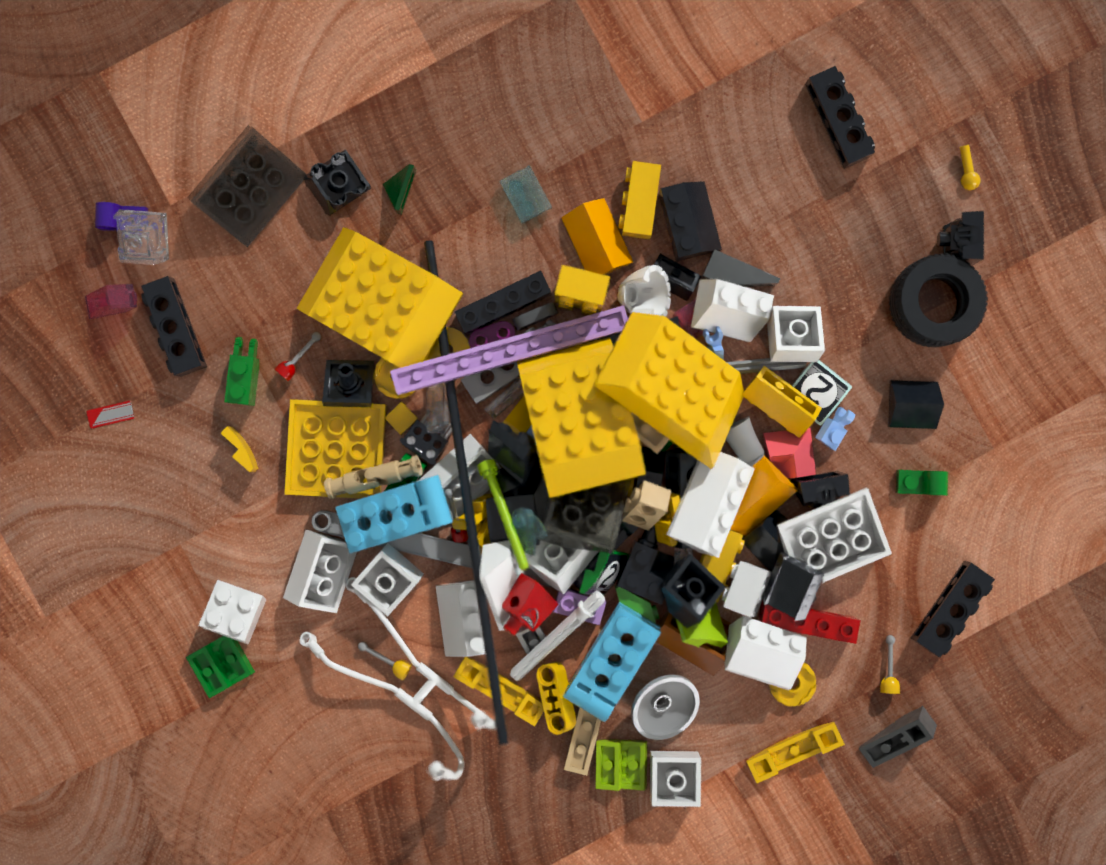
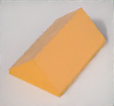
M604 198L582 203L561 217L586 271L607 275L633 263Z
M765 456L752 466L755 470L730 528L744 536L798 491L797 487Z

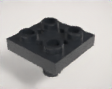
M326 360L323 406L372 407L374 361Z

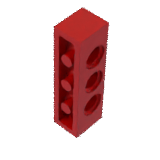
M763 600L757 621L787 631L857 644L861 620L852 616L810 609L805 620L794 621L793 617L769 604L764 605Z

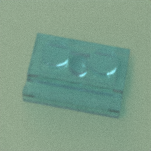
M530 165L499 181L521 224L552 209Z

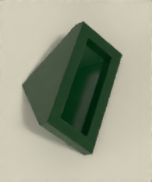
M412 164L407 165L383 183L395 211L400 215L403 213L417 171Z

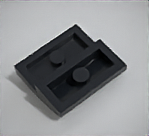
M534 493L503 496L522 547L539 545L538 514ZM486 498L490 544L508 541L509 539L494 498Z

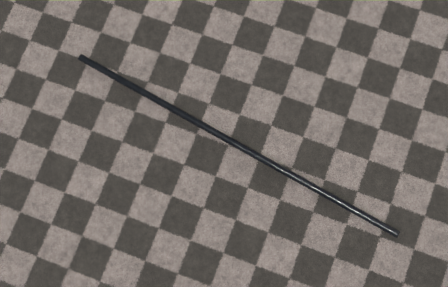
M431 240L425 241L428 272L439 277L434 242ZM445 325L438 338L441 356L450 354ZM451 380L445 382L498 744L504 745L509 744L488 602L480 580L481 556L455 382Z

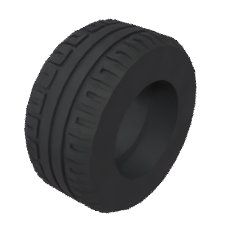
M949 254L930 255L910 264L897 276L890 291L889 310L891 311L890 315L893 318V322H895V326L899 332H902L903 336L921 346L942 347L966 339L980 326L985 317L984 313L987 311L988 294L985 290V282L981 279L982 276L978 274L979 272L969 262ZM937 279L945 282L951 287L956 296L957 306L952 319L945 323H935L929 320L920 309L918 301L921 286L928 280Z

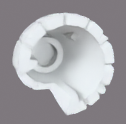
M650 265L643 267L629 275L620 284L617 299L628 313L637 312L667 316V310H669L671 299L669 298L671 296L669 293L671 288L670 283L667 282L669 280L665 271H662L663 269L660 266Z

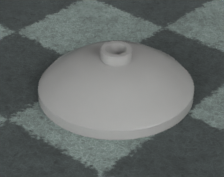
M665 675L656 678L645 685L637 694L631 709L632 722L638 732L646 738L663 740L674 737L684 731L694 720L699 709V693L693 683L683 676Z

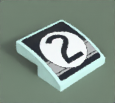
M820 360L818 362H810L800 373L798 379L791 385L822 408L815 420L820 426L852 388L848 382Z

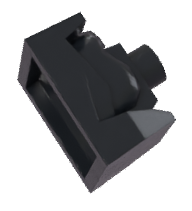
M984 211L962 212V218L943 226V232H938L937 245L943 246V255L949 254L960 257L969 262L971 266L984 260Z
M840 471L791 479V482L798 489L794 494L803 506L809 505L813 508H819L840 499L842 496L850 495L848 474Z

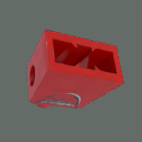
M520 573L502 604V609L510 616L503 629L512 636L516 635L521 626L531 632L535 631L558 606V603L538 581Z

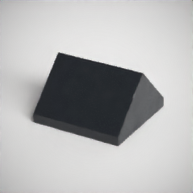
M890 380L888 427L937 429L944 407L939 383Z

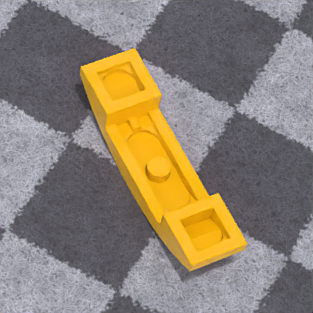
M464 657L453 677L470 688H475L492 698L487 666L470 657ZM498 673L503 706L512 710L516 716L535 726L544 712L542 701Z
M830 722L786 738L746 760L756 783H759L779 774L778 771L820 752L825 754L845 744L835 723Z

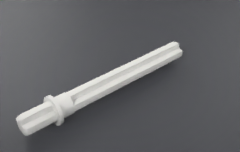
M595 591L584 602L580 601L578 607L511 669L510 676L516 681H520L587 618L594 616V612L605 602L604 595L599 591Z

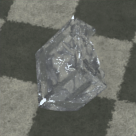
M120 209L113 217L117 221L119 241L117 251L120 263L155 265L169 259L167 213Z

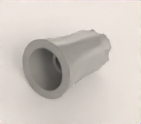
M749 416L734 422L726 437V441L738 459L752 467L759 459L765 456V451L756 436Z

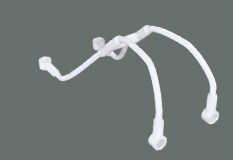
M349 578L346 582L347 590L355 593L373 609L410 662L416 667V670L428 680L415 696L411 697L401 688L332 662L318 645L317 637L312 633L304 632L300 636V644L309 648L317 658H320L330 668L394 692L398 699L424 719L429 720L438 729L456 755L458 769L453 773L452 770L444 768L437 761L428 768V773L434 780H439L440 778L447 780L458 779L464 770L463 755L444 727L432 715L433 713L420 703L436 685L474 713L471 717V722L477 729L485 727L496 730L495 721L457 693L453 686L425 664L419 663L383 612L351 585L356 578Z

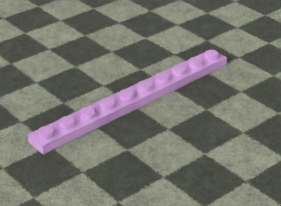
M620 306L391 370V375L397 395H401L621 333L628 317L625 307Z

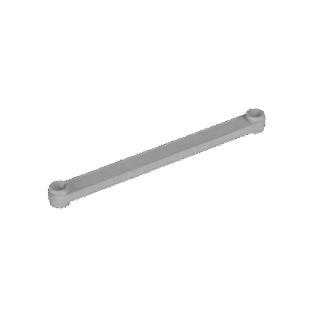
M321 510L313 515L312 526L315 530L344 537L337 513ZM321 514L328 518V525L325 528L318 524V517ZM416 533L377 545L384 547L389 543L398 551L472 568L469 545L456 543L452 540ZM530 567L525 570L526 575L538 581L540 585L552 587L542 580Z

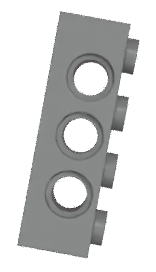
M532 327V328H530L529 330H527V331L524 332V333L531 332V331L538 330V329H535L534 327ZM517 362L514 363V367L509 371H505L501 367L486 370L494 374V380L489 384L481 381V375L485 371L465 376L461 379V382L478 405L520 377Z

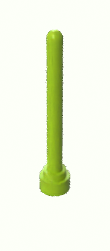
M494 459L485 460L477 465L478 472L488 482L518 566L521 570H526L529 564L496 478L498 467Z

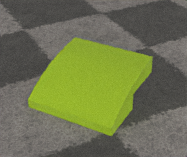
M716 602L701 622L688 629L677 620L682 642L697 647L704 643L718 647L728 644Z
M597 740L596 789L645 791L647 786V741Z

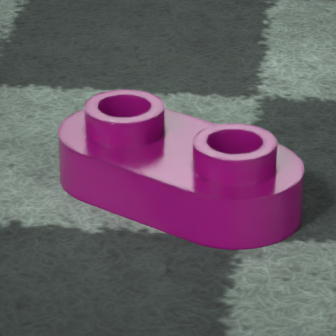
M500 321L475 330L469 338L470 347L481 346L476 342L479 337L485 338L484 344L515 336L514 327L509 322ZM501 329H506L508 331L506 337L499 336V331Z

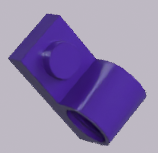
M97 202L95 207V228L105 231L147 232L148 208L121 206L110 202Z

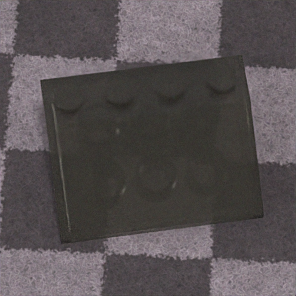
M248 125L187 198L248 248L304 181V176L307 174L253 127Z
M631 478L552 498L548 496L537 539L560 547L613 553Z

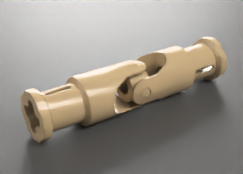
M415 455L409 460L401 462L396 460L376 467L349 472L340 478H326L324 486L327 496L330 499H334L340 494H354L377 488L381 485L401 482L403 478L411 476L420 477L423 474L419 457Z

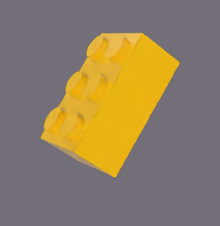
M562 265L555 291V303H559L558 307L566 310H572L573 307L582 309L581 313L586 315L599 313L603 308L610 276Z

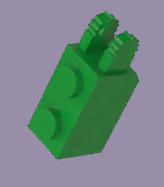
M242 337L235 338L233 355H230L224 402L255 406L260 366L259 359L256 358L257 339L252 338L250 340L248 356H242L243 339Z

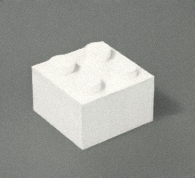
M772 307L770 319L767 322L770 362H818L825 351L821 307Z
M387 543L351 585L385 615L389 616L415 587L424 573Z
M740 561L738 565L735 564L730 578H733L731 587H726L722 596V600L725 601L723 607L750 618L756 617L772 572L744 561Z
M217 580L199 626L208 631L249 644L266 599L257 593Z
M650 751V801L652 806L701 807V757L698 751Z

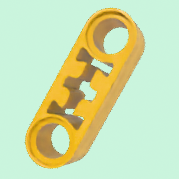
M559 662L542 665L538 668L536 676L547 727L551 733L560 735L572 730L576 725L573 703L563 697L569 685L566 670ZM549 669L553 671V679L549 675ZM559 717L563 719L564 727L561 726L559 722Z

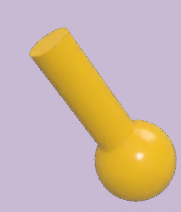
M969 145L960 146L964 170L961 185L966 190H974L980 184V176L974 172Z

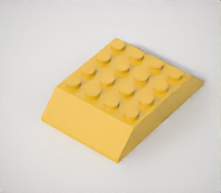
M343 227L296 309L397 367L402 368L426 360L462 298L463 293L439 277L353 230Z
M637 312L630 314L594 384L710 469L714 468L744 398L742 396L744 389L739 371L665 316Z
M610 337L517 362L550 498L646 475L631 411L594 385L613 349Z

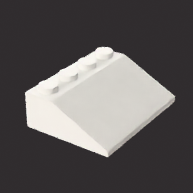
M868 488L859 490L777 525L784 553L823 572L822 583L892 554Z

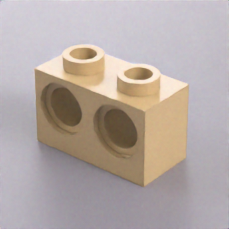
M643 481L638 488L635 487L629 498H625L621 511L624 512L622 521L649 531L667 512L671 490Z

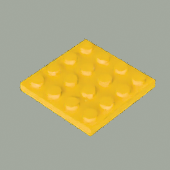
M290 399L284 495L328 497L324 486L326 478L336 479L343 477L344 474L383 464L386 405L330 407L323 406L322 401ZM382 485L354 494H340L336 497L362 499L381 493Z

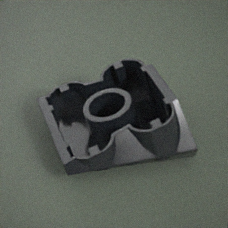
M346 150L332 155L331 159L324 164L317 163L313 165L310 173L304 176L306 186L317 199L324 213L329 216L371 189L370 184Z
M494 420L489 430L488 454L521 484L526 483L535 465L537 445H535L533 437L526 432L517 434L513 432L509 425L502 422L498 423Z
M784 552L780 553L762 596L764 605L769 604L793 617L794 621L805 620L809 610L815 605L817 600L816 593L822 585L824 573Z

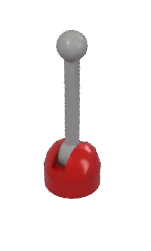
M314 332L312 339L291 362L282 361L274 370L289 382L295 374V363L315 341L321 339V334Z
M448 488L444 491V494L448 498L453 518H457L458 515L452 497L454 492ZM453 526L451 527L450 532L453 542L461 543L468 540L467 530L453 529Z

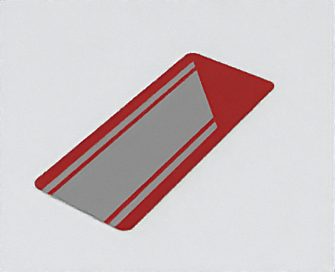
M125 401L87 410L89 426L93 429L134 419L131 401Z

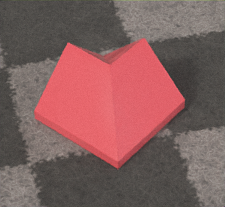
M810 428L800 438L787 430L763 433L766 458L787 479L816 475Z

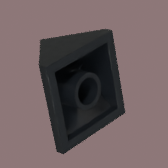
M777 509L746 536L742 537V540L745 541L744 545L771 572H773L780 553L784 552L777 525L788 521Z

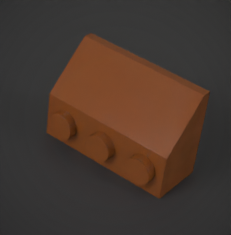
M668 609L666 610L658 624L661 627V633L656 642L710 675L715 676L725 665L727 644L723 647L704 643L697 647L682 642L677 620L669 613ZM721 617V621L728 640L729 625L732 623L728 622L727 620Z

